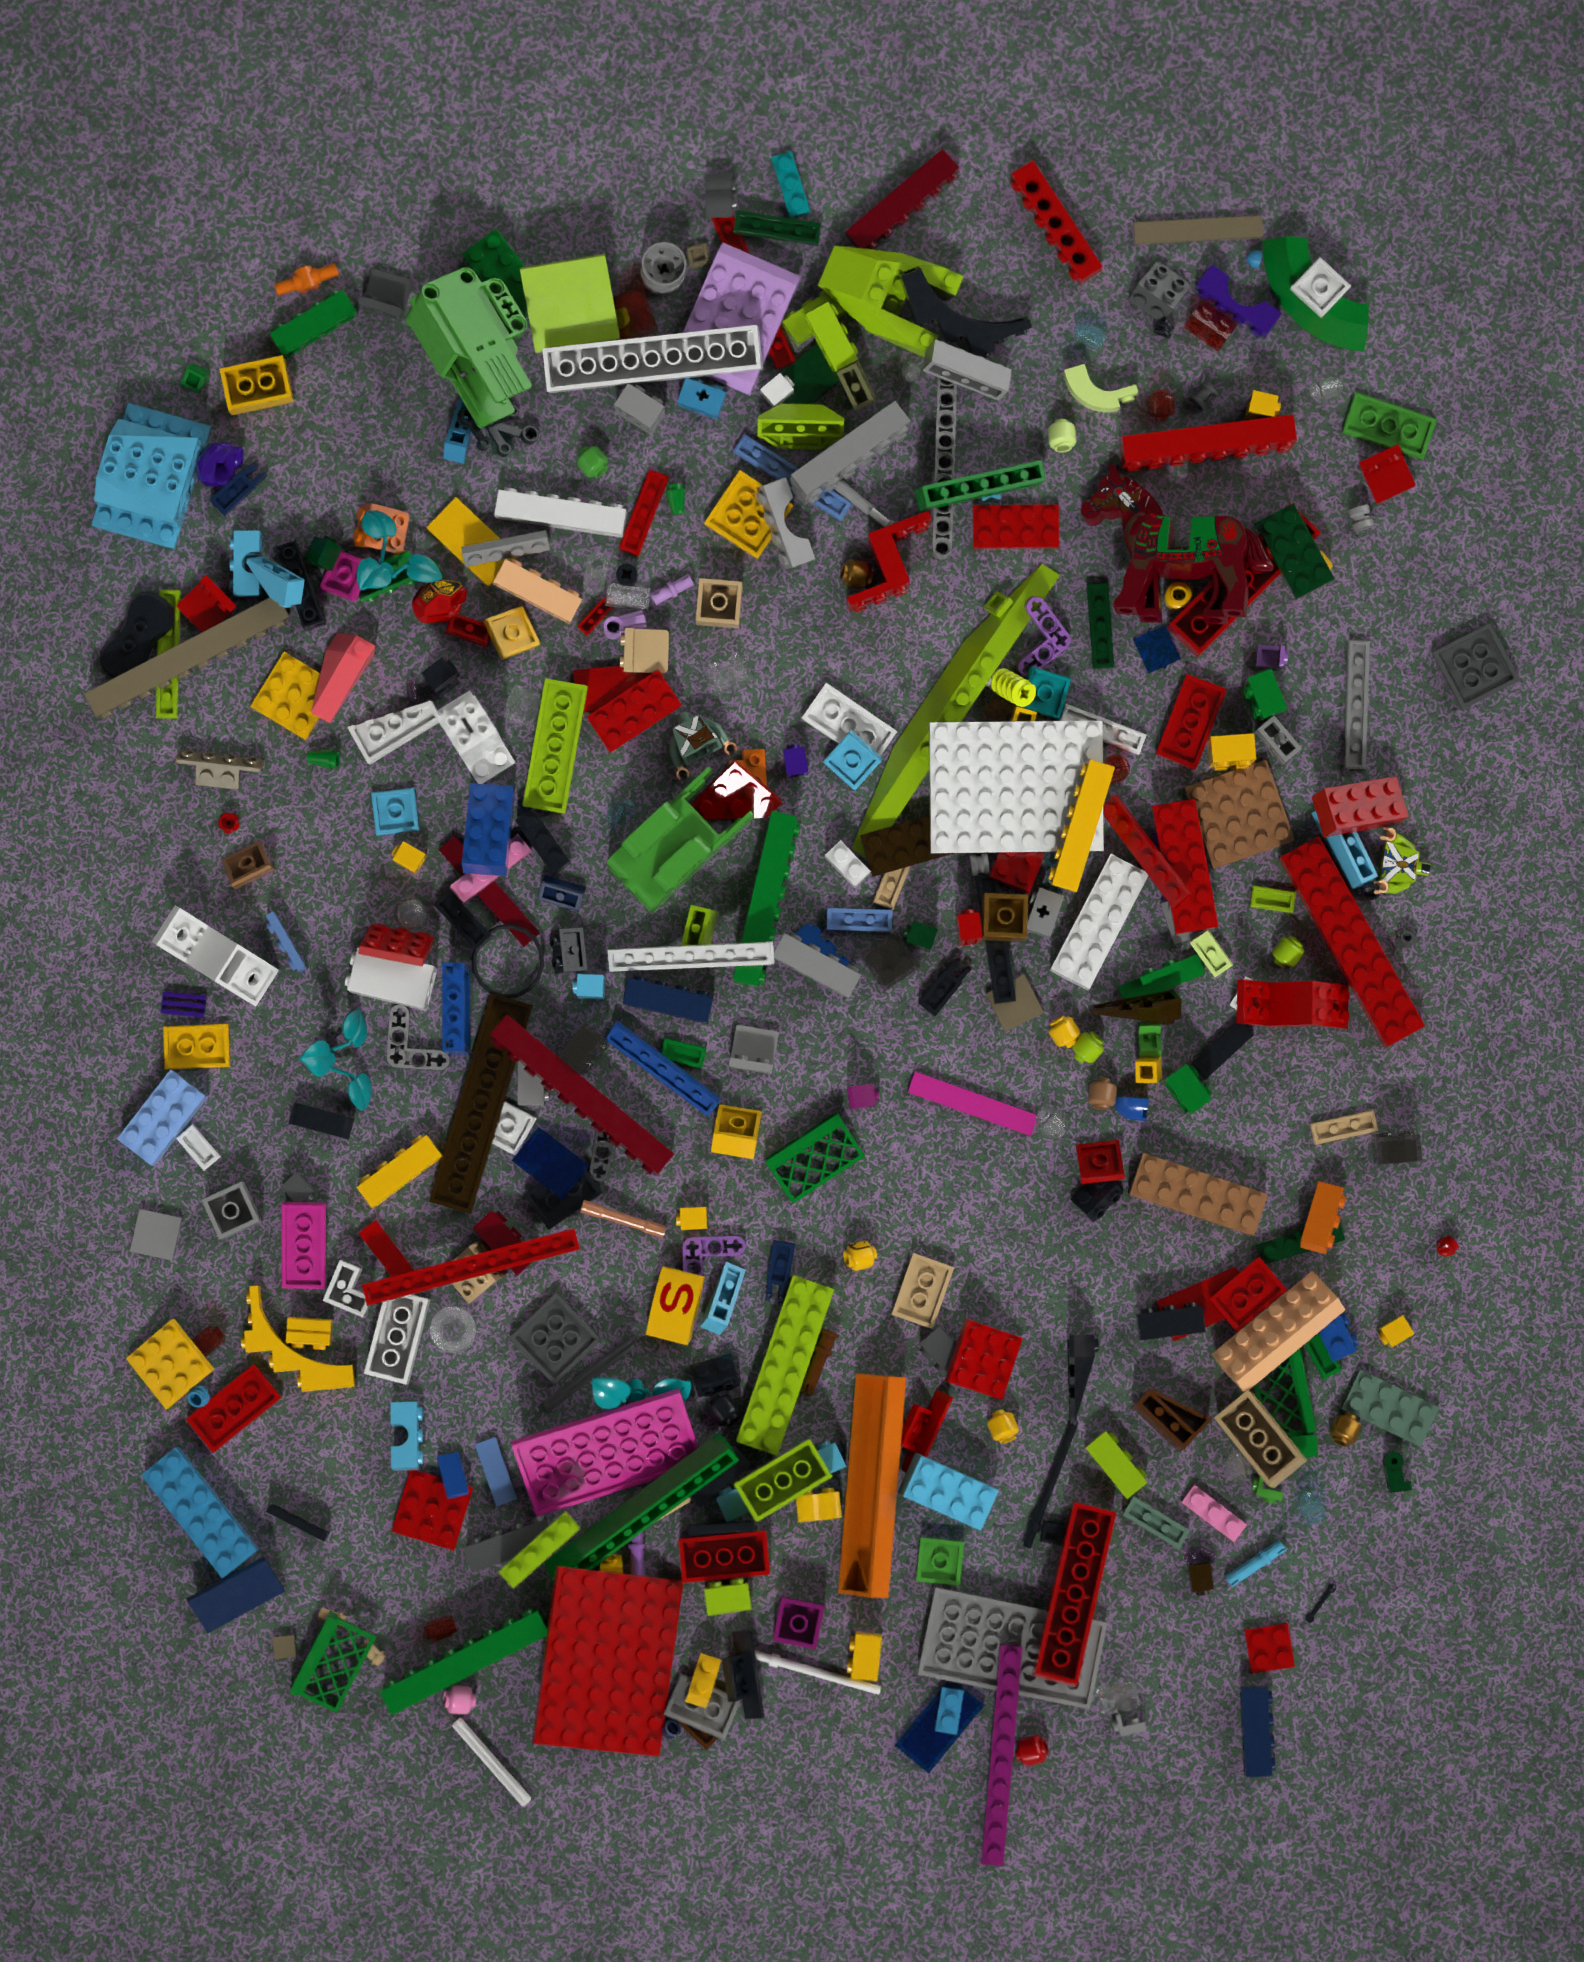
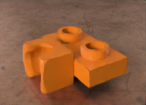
M765 749L743 750L742 760L736 761L767 787ZM728 761V762L726 763V767H727L732 761Z

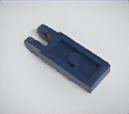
M256 462L251 463L244 471H240L209 500L224 517L268 476L263 471L252 481L247 478L258 468Z
M774 1240L766 1282L768 1286L765 1301H770L772 1298V1286L775 1284L781 1286L778 1303L783 1304L795 1249L794 1243Z

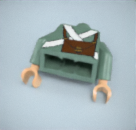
M687 712L677 715L676 719L679 725L672 729L674 735L670 738L669 754L674 767L678 769L676 776L679 780H681L679 776L681 770H685L689 777V771L687 768H684V763L686 767L722 748L721 744L724 745L723 751L728 756H730V753L727 751L728 745H732L735 751H737L736 744L728 741L729 737L719 723L708 718L703 719L700 715L690 718Z

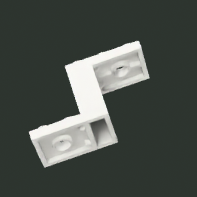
M176 905L152 940V943L255 1007L279 971ZM183 929L182 935L177 938L178 932ZM254 974L253 980L248 983L249 977Z

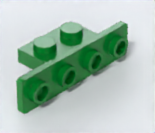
M408 548L385 558L383 563L391 564L395 572L402 565L408 564L411 552ZM433 560L438 569H440L441 567L438 563V560ZM404 569L396 578H392L391 583L387 587L366 589L359 593V598L361 602H371L382 593H392L403 584L411 585L416 581L408 577L407 569Z
M1193 955L1176 963L1173 959L1162 963L1163 968L1156 971L1153 967L1142 971V977L1118 986L1122 999L1163 992L1204 975L1205 970L1199 955Z

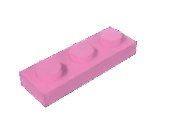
M1196 1485L1192 1486L1181 1501L1233 1542H1235L1247 1526L1246 1523Z

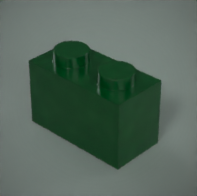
M913 920L912 925L907 924L903 938L906 939L905 945L930 953L938 929Z

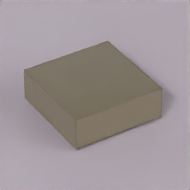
M706 243L685 247L690 269L711 264Z
M295 1635L272 1637L274 1659L297 1657Z

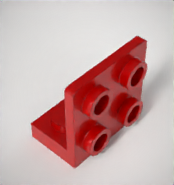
M1399 444L1359 462V467L1377 504L1416 486L1403 458Z
M207 575L177 604V608L201 632L220 624L237 608Z

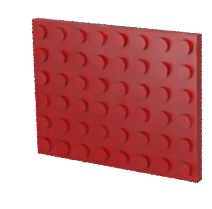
M556 1566L532 1736L533 1744L660 1757L661 1729L665 1721L664 1712L667 1706L683 1591L682 1580Z

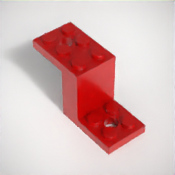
M929 510L868 533L867 541L884 583L847 597L846 605L849 612L854 610L855 613L866 610V606L871 603L879 605L886 602V598L894 595L897 598L907 593L906 590L910 588V580L894 540L900 542L907 539L910 533L916 532V535L928 531L932 520Z
M1238 979L1236 1023L1265 1027L1320 1026L1348 1029L1350 1019L1348 1012L1350 999L1349 985L1319 981L1262 982Z

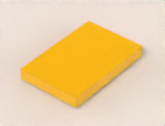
M229 1024L163 1026L164 1070L230 1067Z

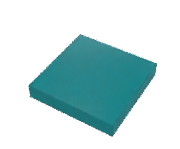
M1029 666L1026 679L1035 685L1036 695L1031 704L1020 708L1060 720L1072 678Z

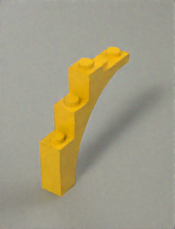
M249 1286V1291H246L247 1304H251V1313H248L249 1326L253 1327V1330L244 1331V1335L241 1336L242 1349H246V1353L272 1350V1355H269L270 1368H273L274 1372L300 1370V1374H297L298 1388H302V1392L356 1387L354 1365H330L317 1362L301 1355L288 1346L274 1331L266 1318L262 1308L260 1286Z

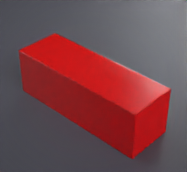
M604 597L577 628L588 637L611 612L614 605Z

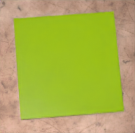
M605 254L520 268L535 353L543 352L542 348L620 339Z

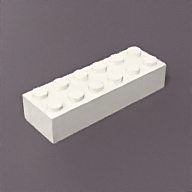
M1113 854L1109 855L1050 969L1051 972L1086 990L1090 989L1148 877L1145 871Z

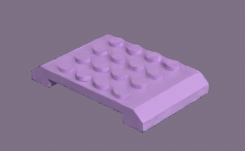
M722 243L683 333L758 325L762 362L764 364L802 277ZM761 370L705 377L750 396Z

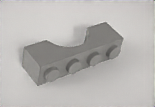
M786 477L757 487L756 497L764 509V520L772 531L771 539L780 553L778 555L780 563L785 569H789L814 560L815 556L808 538H800L793 535L785 524V508L793 498Z

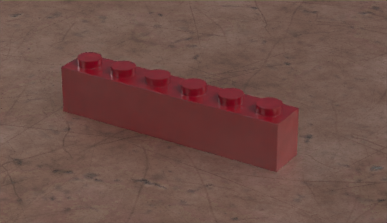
M944 149L940 150L846 231L845 236L855 248L875 250L878 246L877 242L882 238L884 240L888 239L894 233L893 229L898 224L903 226L910 219L909 215L913 211L919 212L927 204L926 200L930 197L936 198L943 191L942 187L946 183L950 185L959 177L960 167Z

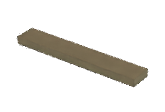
M1262 215L1133 223L1134 245L1263 238Z

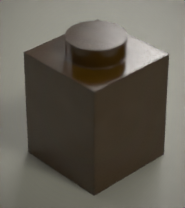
M1211 1563L1187 1565L1191 1592H1196V1596L1207 1595L1209 1590H1214Z

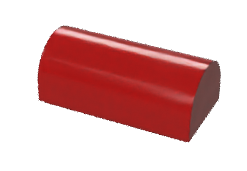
M457 614L453 620L449 621L445 630L447 635L487 648L491 639L483 622Z

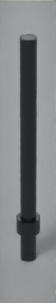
M1072 1423L1068 1425L1033 1520L1029 1521L1027 1526L1029 1530L1023 1543L1024 1547L1031 1549L1036 1534L1040 1532L1042 1527L1040 1523L1073 1440L1077 1425Z

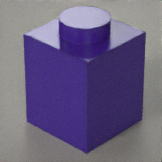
M799 744L786 746L787 749L783 750L787 778L807 775L808 766L805 748L800 747Z

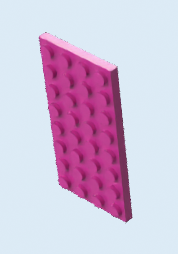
M679 1389L511 1441V1446L536 1517L655 1480L699 1448Z

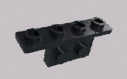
M735 1631L732 1633L735 1654L722 1658L728 1702L742 1700L745 1718L761 1719L764 1718V1709L752 1632Z

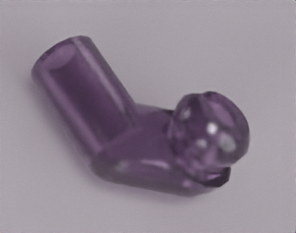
M417 683L407 684L408 699L412 706L428 702V700L420 701Z
M1197 1545L1184 1553V1561L1189 1565L1194 1564V1562L1200 1559L1213 1563L1217 1553Z

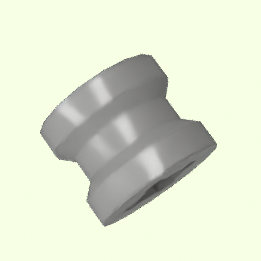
M982 853L981 856L969 855L972 877L977 876L979 873L990 874L987 853Z

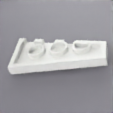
M428 701L347 728L367 763L372 764L438 724L437 718L440 717V714L434 703Z

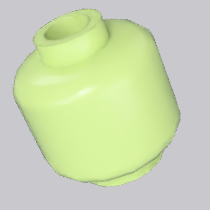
M1057 419L1048 427V442L1050 447L1055 449L1056 452H1068L1076 444V430L1071 422H1068L1066 419Z

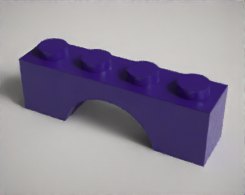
M1211 264L1195 288L1198 291L1197 295L1206 301L1208 299L1215 303L1214 306L1223 313L1227 311L1233 315L1232 319L1240 325L1245 324L1250 327V332L1259 338L1261 336L1266 338L1282 313L1265 301L1255 306H1244L1237 303L1231 297L1228 290L1229 276Z

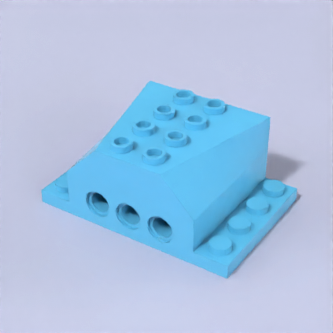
M128 403L123 420H117L108 436L96 477L94 501L97 504L91 526L175 550L197 477L196 458L206 446L211 426Z

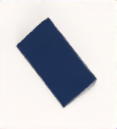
M545 875L541 883L538 900L579 912L586 887Z

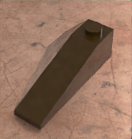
M1174 990L1088 1005V1009L1092 1014L1169 1025L1175 1023V1020L1181 1019L1182 1001Z

